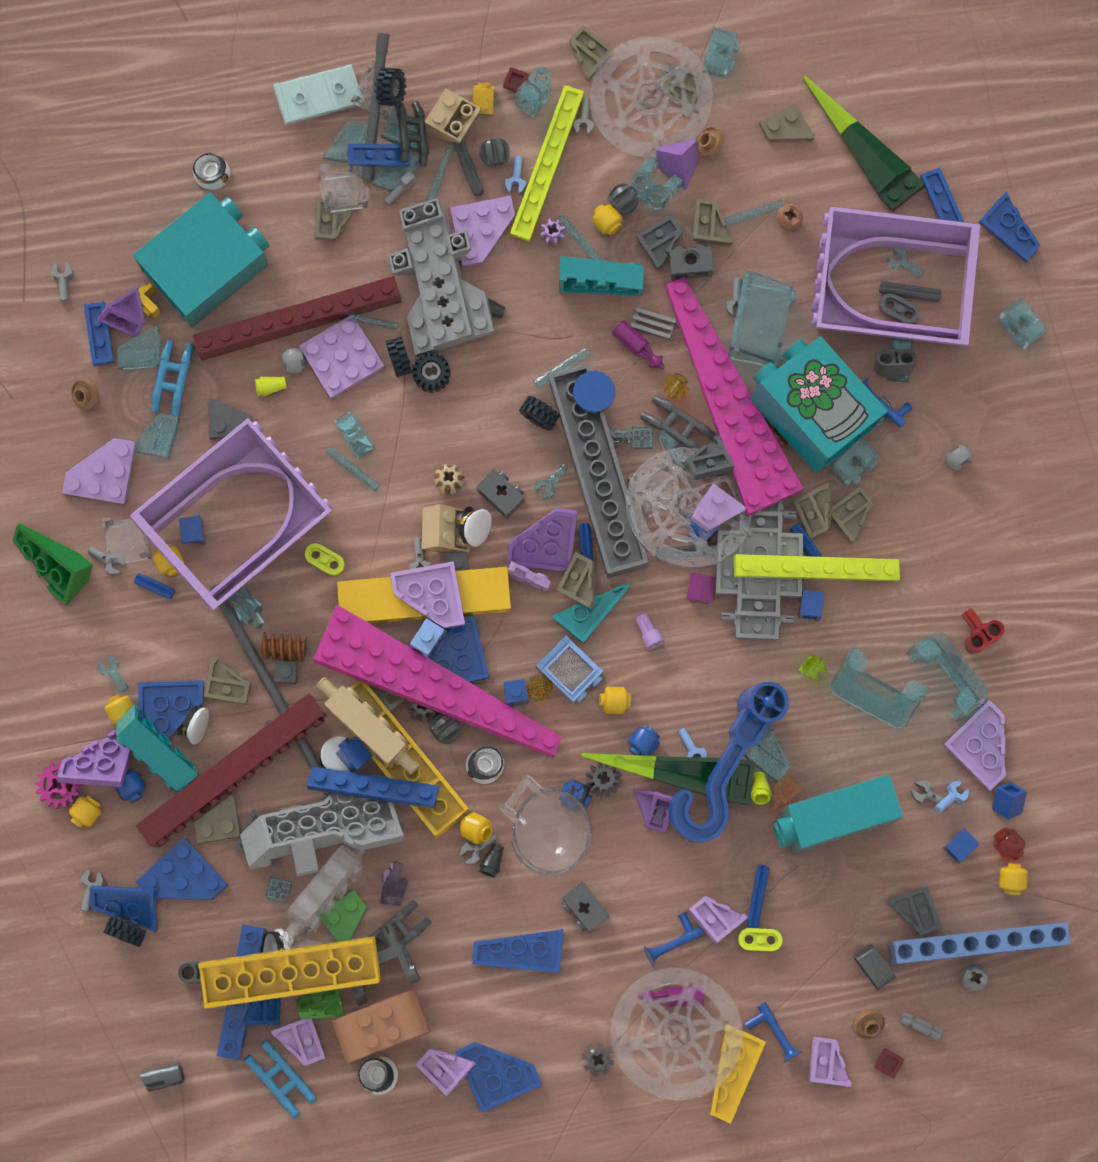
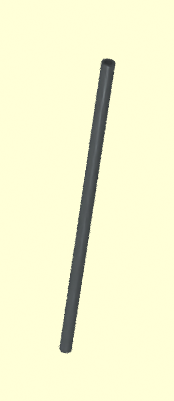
M219 584L214 585L213 587H211V588H210V591H212V590H213L216 586H218ZM226 600L219 607L281 715L289 707L232 606ZM306 737L298 742L295 740L310 768L312 766L323 768ZM324 792L326 797L332 795V793Z

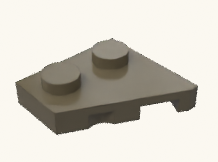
M796 104L759 122V126L768 142L814 140V135Z
M696 198L692 241L731 245L733 240L732 237H729L725 227L726 223L720 214L717 201Z
M862 486L831 507V519L851 544L855 541L874 503Z
M575 552L556 590L593 609L596 562Z

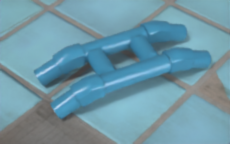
M167 340L161 353V361L152 394L151 411L159 412L162 390L172 391L174 395L171 415L179 416L187 373L195 346L188 343L183 352L181 364L169 361L174 342ZM167 370L179 372L177 384L164 382Z
M264 1040L260 1046L273 1059L275 1064L265 1072L262 1066L250 1054L243 1061L280 1101L293 1119H297L301 1113L286 1095L297 1087L310 1104L315 1103L317 1097L268 1040ZM282 1070L290 1080L282 1088H279L272 1078Z

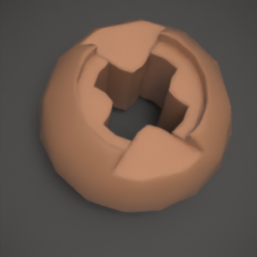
M786 204L778 210L777 221L782 228L793 230L802 223L803 214L798 206ZM788 214H792V220H788Z

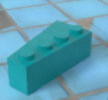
M560 256L559 293L642 296L644 266L638 263L625 264Z
M134 704L116 722L117 741L123 747H129L137 760L140 762L143 760L148 764L149 770L156 776L159 774L170 789H176L180 792L198 775L197 767L178 747L173 749L169 738L164 733L158 734L153 726L154 723L148 717L143 719L138 714L140 709Z

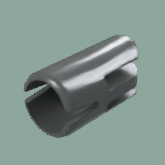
M179 1062L144 1070L140 1075L148 1092L184 1083L183 1070Z

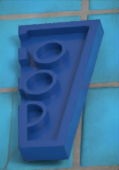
M564 929L474 942L472 964L559 973Z

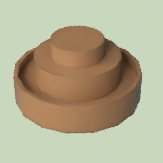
M712 126L705 128L699 134L696 141L698 152L709 158L719 153L724 143L723 132Z
M81 379L73 384L71 390L72 399L78 408L89 410L97 406L100 395L93 381Z
M865 1009L855 1017L852 1026L860 1038L871 1039L882 1032L885 1027V1018L878 1009Z

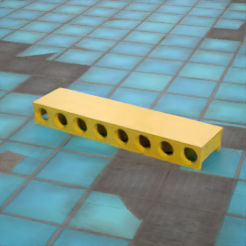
M507 567L455 571L464 616L510 612L511 604ZM391 577L337 582L339 606L371 625L426 620L427 618L394 595Z
M361 681L356 682L351 688L358 694L359 701L362 704L366 701L374 709L377 718L382 716L390 724V730L393 733L398 731L406 739V746L408 748L406 753L419 763L420 766L411 775L398 762L389 768L366 747L372 754V760L387 778L439 786L435 809L410 805L437 839L470 812L469 808L369 685Z
M375 936L199 962L198 964L204 1009L375 984L381 981Z

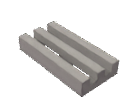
M636 307L630 326L635 330L670 340L676 319ZM638 315L646 316V317H649V318H652V319H655V320H658V321H662V322L668 323V324H670V326H669V325H666V324H663V323H659V322L650 320V319H647V318L640 317V316H638ZM636 321L667 330L668 333L636 324Z

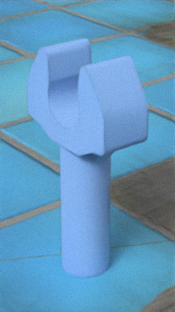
M515 156L513 176L505 180V187L509 194L513 184L519 185V195L526 188V181L521 179L522 156Z
M686 728L678 731L688 749V756L686 757H693L695 754H698L701 757L707 758L705 748L695 746Z
M954 781L946 787L949 794L934 807L936 812L941 813L952 802L957 801L961 804L968 798L969 790L964 791L962 794H959L956 790L962 783L961 781Z

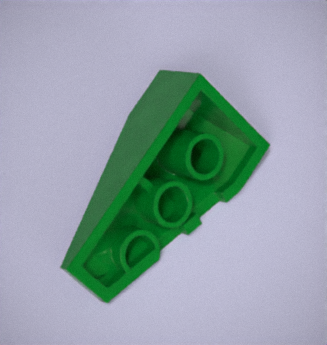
M21 523L17 524L13 542L26 560H31L36 566L37 575L39 577L43 576L49 584L47 586L48 590L63 604H69L89 581L93 564L78 552Z

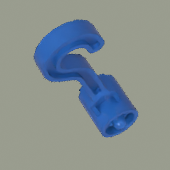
M762 682L744 689L739 695L737 701V711L739 714L728 731L730 736L729 744L711 772L706 784V800L709 807L708 820L704 824L698 825L690 819L689 807L693 801V795L689 790L677 791L672 797L668 808L669 822L673 831L682 839L692 843L708 842L718 837L725 829L729 818L725 790L728 781L747 749L758 745L769 724L782 719L787 713L789 697L781 685L774 682Z

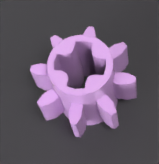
M548 219L546 225L541 224V229L545 232L540 233V238H546V245L554 243L557 246L559 239L564 240L562 232L565 231V226L560 227L559 220L554 222Z

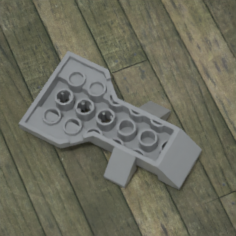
M439 198L399 210L410 250L407 248L388 255L394 275H416L420 295L407 315L415 355L420 357L422 354L427 355V352L433 353L496 333L487 294L462 280L458 262L472 250L468 231L465 229L453 234L451 233L450 224ZM443 282L442 287L438 288L439 283ZM445 301H448L449 303H446L447 306L443 307L442 304H444ZM452 320L453 322H451V326L448 327V321Z
M382 772L368 774L372 776L384 777ZM334 793L331 796L328 795L323 802L305 806L297 804L280 808L278 812L260 815L240 834L249 870L271 865L270 859L292 855L297 877L319 872L315 849L344 843L362 851L404 841L392 802Z

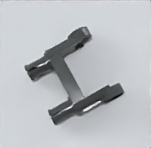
M391 922L386 926L379 927L387 945L384 949L377 951L379 964L398 957L406 977H409L411 984L419 982L420 977L416 967L410 960L404 942L398 939L393 923ZM364 985L354 986L352 992L358 1006L366 1004L367 999Z

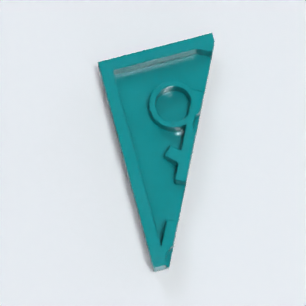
M628 583L619 585L608 592L594 596L593 609L580 603L560 613L553 614L552 619L584 644L629 590L631 585Z

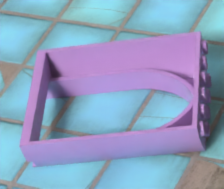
M830 207L829 212L824 213L823 226L826 227L819 242L818 252L822 253L819 255L816 272L820 273L817 274L814 285V292L818 293H815V299H813L812 312H815L812 317V326L815 329L963 347L969 345L980 224ZM876 247L966 257L959 330L882 321L862 315L848 306L838 295L832 284L830 274L842 260L851 254Z
M249 418L130 515L136 527L143 533L144 538L155 546L201 598L206 608H210L212 612L329 515L333 508L326 498L322 500L317 494L319 491L311 482L308 484L303 479L305 476L298 467L294 469L291 466L289 457L284 452L279 453L275 448L277 445L269 436L266 438L261 433L263 431L261 426L256 421L252 423ZM244 473H266L285 480L289 488V508L285 521L278 533L268 544L210 592L158 535L159 532L212 488L228 478Z

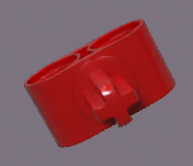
M968 609L962 614V617L973 631L965 640V648L969 653L977 654L1004 634V625L998 620H992L983 624L973 609ZM990 626L998 630L997 636L989 633L988 628ZM972 638H977L980 641L981 646L979 648L972 646Z

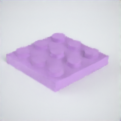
M353 314L299 345L303 355L331 400L385 368Z

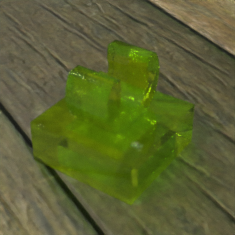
M810 654L798 669L802 675L816 681L821 680L817 676L820 670L825 673L828 670L824 666L826 662L821 657Z

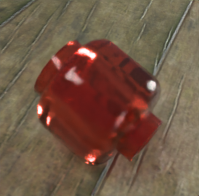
M1003 828L994 835L993 847L1004 860L1013 859L1015 861L1023 856L1026 843L1015 829Z

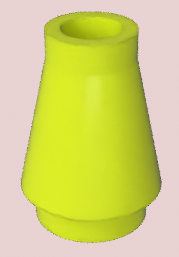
M259 376V379L254 380L257 396L262 395L265 397L286 389L284 376Z
M756 772L753 774L750 797L754 803L763 805L770 801L772 792L765 773Z

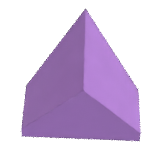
M696 139L656 148L658 167L685 191L699 159Z
M138 286L108 304L98 317V321L136 337L145 325Z
M633 789L645 822V827L665 833L669 822L668 808L672 797L653 791Z

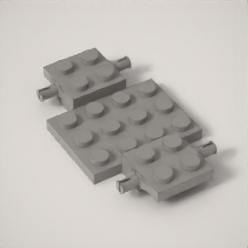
M782 501L748 517L745 510L735 515L734 517H737L738 531L718 530L716 595H737L734 613L721 612V621H734L736 627L735 639L778 640L781 623L794 624V615L781 614L780 597L801 598L802 579L734 577L733 556L736 554L803 556V534L782 533L783 519H796L797 517L796 510H784Z

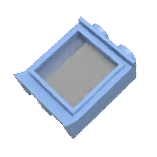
M567 635L536 665V669L572 704L576 701L580 703L588 695L586 691L591 686L595 688L603 680L601 677L603 670L580 650Z

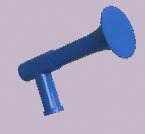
M869 378L865 379L862 383L888 410L885 416L897 427L901 428L906 423L902 417L913 409L912 405L907 402L895 412L870 389L868 385Z
M686 912L678 915L686 931L685 934L656 948L650 949L643 946L645 954L653 967L655 960L659 956L704 936L701 927L693 929Z
M766 1002L758 1006L760 1014L744 1022L748 1030H751V1028L763 1021L767 1022L784 1050L785 1061L783 1063L803 1052L796 1050L789 1043Z

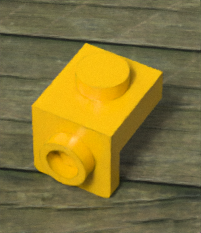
M481 82L473 88V104L481 108L479 114H493L495 87L490 86V83Z
M148 283L146 286L143 285L139 288L143 314L147 317L151 315L156 319L161 313L159 308L149 299L155 293V289L151 283Z

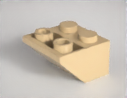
M445 88L425 120L426 131L443 141L460 143L481 111V108Z
M441 504L424 507L422 549L438 553H470V545L464 542L459 534L461 516L464 509Z

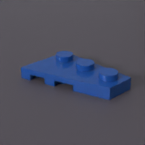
M1006 191L980 219L979 224L1026 263L1041 245L1029 226L1024 223L1019 215V210L1017 207H1014Z
M92 886L90 888L92 910L114 918L120 917L129 920L131 924L136 926L138 924L143 925L153 932L158 930L156 888Z

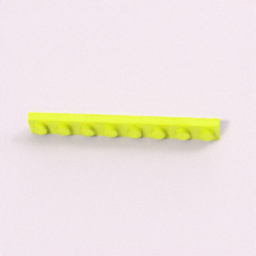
M564 85L510 236L530 242L581 104L584 91Z
M743 554L733 556L734 577L891 582L900 580L899 559Z

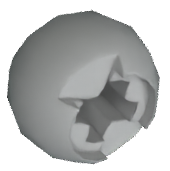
M291 347L283 352L282 357L286 372L297 374L305 369V360L301 349Z
M959 444L955 451H949L946 454V462L953 470L959 471L963 464H969L972 461V453L965 445Z
M979 964L968 965L961 973L963 986L971 992L982 991L989 982L988 972ZM972 972L979 974L980 977L977 979L979 983L970 981Z

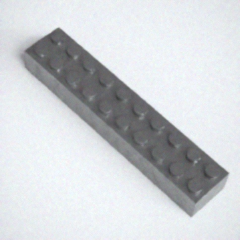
M585 364L549 374V384L557 411L560 414L561 425L608 579L647 568L649 561L604 411L598 413L585 412L578 407L574 399L573 388L576 380L580 375L591 371L590 365Z

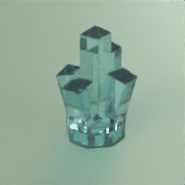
M246 587L241 588L229 598L230 603L235 608L239 621L252 624L255 629L262 628L264 621L259 616L262 613V604L248 592Z

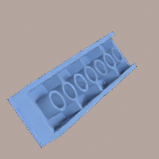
M1069 922L894 941L887 943V946L889 947L891 965L1070 945Z

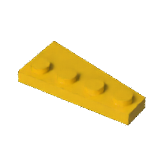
M728 1024L725 1025L710 1115L732 1124L767 1043L766 1041Z

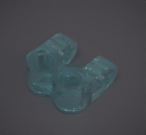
M545 67L537 68L515 94V98H517L515 105L531 117H534L539 112L543 104L551 96L552 75L549 69ZM544 74L546 75V80H545V79H540V80H539V76H538V75H540V76H543Z
M649 156L632 176L631 188L638 198L647 202L651 209L660 210L675 195L684 180L674 174L664 186L651 180L650 176L658 167L659 161ZM643 182L646 186L639 188L636 186V183ZM659 194L662 196V199L655 200L652 196Z

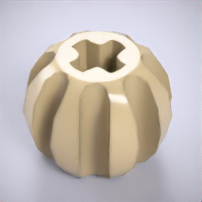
M448 464L441 465L443 470L437 469L434 474L435 477H438L434 479L435 487L442 486L439 491L444 494L448 490L451 491V495L457 493L455 488L462 489L464 482L460 481L465 478L463 471L457 472L459 467L454 464L451 468H448ZM447 476H448L449 478L453 477V481H452V482H450L449 480L446 481L445 477H447Z

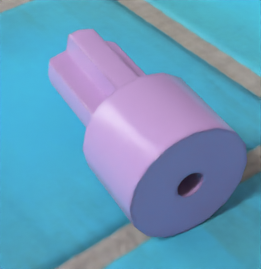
M647 614L639 615L636 621L643 633L641 638L647 650L658 648L664 643L659 629H654Z

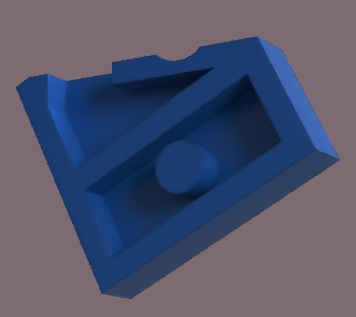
M280 998L250 1002L243 1025H280Z

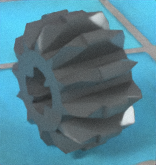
M597 762L599 769L591 765L590 769L594 774L586 773V777L592 778V780L586 781V785L594 784L590 792L593 793L598 789L597 797H601L602 791H605L606 797H610L609 789L613 793L617 792L613 784L621 786L622 782L615 779L620 778L622 774H614L617 768L612 767L609 769V765L602 767V763ZM602 774H606L607 779H609L610 781L608 783L606 781L605 784H601V780L598 779V776L600 775L602 777Z

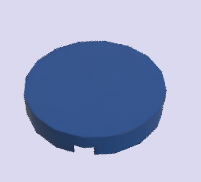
M588 371L580 375L575 382L573 388L575 402L585 412L598 413L604 411L614 401L615 385L605 373Z

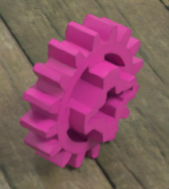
M59 761L58 766L51 762L50 769L43 767L44 774L38 773L37 776L41 779L35 782V785L40 786V789L35 791L36 794H42L39 800L42 802L47 800L46 805L49 807L54 803V808L59 809L60 804L67 808V802L69 801L74 804L75 800L73 797H80L81 794L77 790L83 788L80 784H73L70 792V783H61L62 788H56L58 780L54 772L59 771L61 761ZM48 779V787L45 789V783ZM56 795H61L64 797L62 799H52V797H55Z

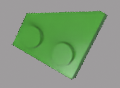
M353 890L319 915V917L337 942L346 941L352 938L367 906L356 891Z
M339 989L315 992L296 999L301 1019L345 1016Z

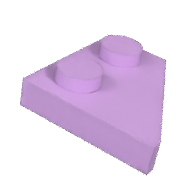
M511 561L508 568L509 577L548 593L551 586L548 576L541 573L536 574L528 568Z

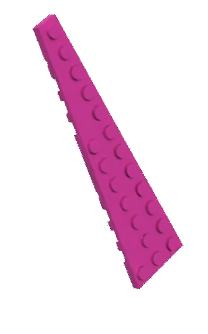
M685 277L666 284V293L676 315L678 326L683 333L684 343L688 347L692 365L697 372V379L712 421L734 464L732 476L738 486V493L742 504L746 507L747 517L802 492L804 488L760 410L750 400L751 394Z
M336 604L313 659L314 663L551 758L555 757L562 736Z

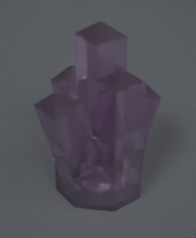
M397 860L391 862L390 868L384 870L382 875L380 904L402 906L408 881L405 877H401L402 864Z

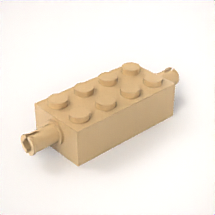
M323 677L317 683L316 687L329 698L324 704L327 710L389 768L398 762L410 775L418 769L420 764L406 753L408 750L406 739L398 731L393 733L390 730V724L382 716L377 718L374 709L366 701L362 704L359 701L358 694L351 687L346 689L342 685L338 689L326 677Z

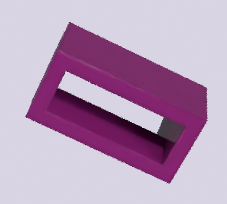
M691 573L687 600L706 605L712 603L716 577Z

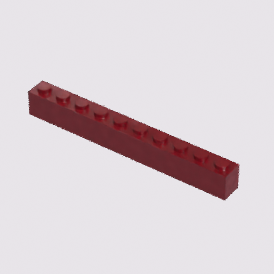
M391 276L193 334L198 354L203 361L340 321L352 314L357 316L401 303V297L395 277Z
M308 693L135 826L151 847H162L169 841L168 837L174 832L175 834L182 832L187 827L185 825L191 819L193 821L199 819L204 814V809L208 806L211 808L216 806L221 801V796L225 793L229 795L238 788V783L242 780L248 781L255 776V770L261 766L265 768L272 763V757L278 753L282 755L289 750V744L295 740L298 742L306 737V731L325 722L323 718L327 716L314 697Z

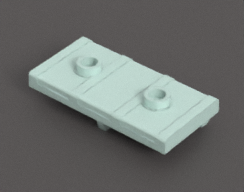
M351 64L273 84L285 125L360 106L364 103Z

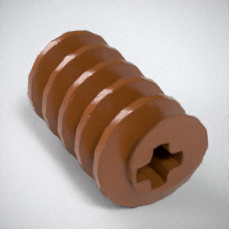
M263 632L261 652L265 660H268L272 654L273 660H277L280 655L281 660L286 661L289 655L291 662H294L296 657H298L299 662H303L307 650V636L304 641H301L300 635H297L296 640L293 641L291 634L288 635L287 640H284L283 634H280L279 638L276 639L274 633H272L270 639H267L266 632Z

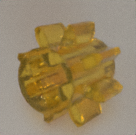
M670 374L662 382V385L665 386L663 392L671 399H676L677 397L681 399L689 390L686 387L688 381L681 374Z
M545 675L530 677L531 683H528L526 686L528 696L534 699L535 702L549 699L548 694L553 691L551 680L545 678Z

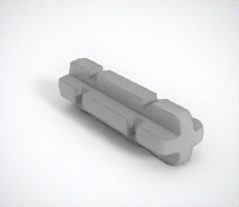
M907 1012L903 1013L900 1019L901 1024L910 1025L912 1029L925 1035L929 1034L930 1037L939 1040L942 1036L943 1030L941 1028L933 1027L932 1024L918 1017L914 1018L913 1015Z

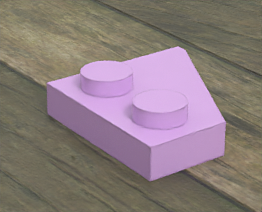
M712 484L690 519L704 530L709 531L743 512L746 507L718 486Z
M704 896L688 910L715 945L748 918L747 915L739 914L731 910L730 907L718 904L707 896Z
M313 1018L302 1019L271 1031L272 1035L293 1053L304 1066L326 1058Z
M813 1037L808 1081L851 1087L852 1083L848 1079L845 1070L846 1066L840 1055L837 1040Z
M434 1048L429 1049L416 1064L446 1096L451 1094L476 1065L474 1061Z

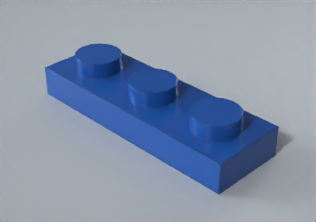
M349 144L347 146L349 166L409 167L411 165L410 152L408 163L400 162V144Z
M939 167L921 174L920 179L925 184L924 188L938 219L964 222L941 168Z
M104 301L84 304L93 366L115 363L109 326L98 321V317L106 308Z

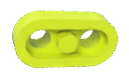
M317 543L311 544L306 548L305 558L309 564L330 576H338L344 571L345 563L340 555ZM315 552L320 553V557L317 559L312 557ZM334 562L338 563L336 569L331 568V564Z
M747 928L739 934L738 942L744 950L775 951L782 945V936L774 929ZM748 935L753 938L751 944L745 942V937ZM769 936H772L775 939V942L772 945L767 943V938Z

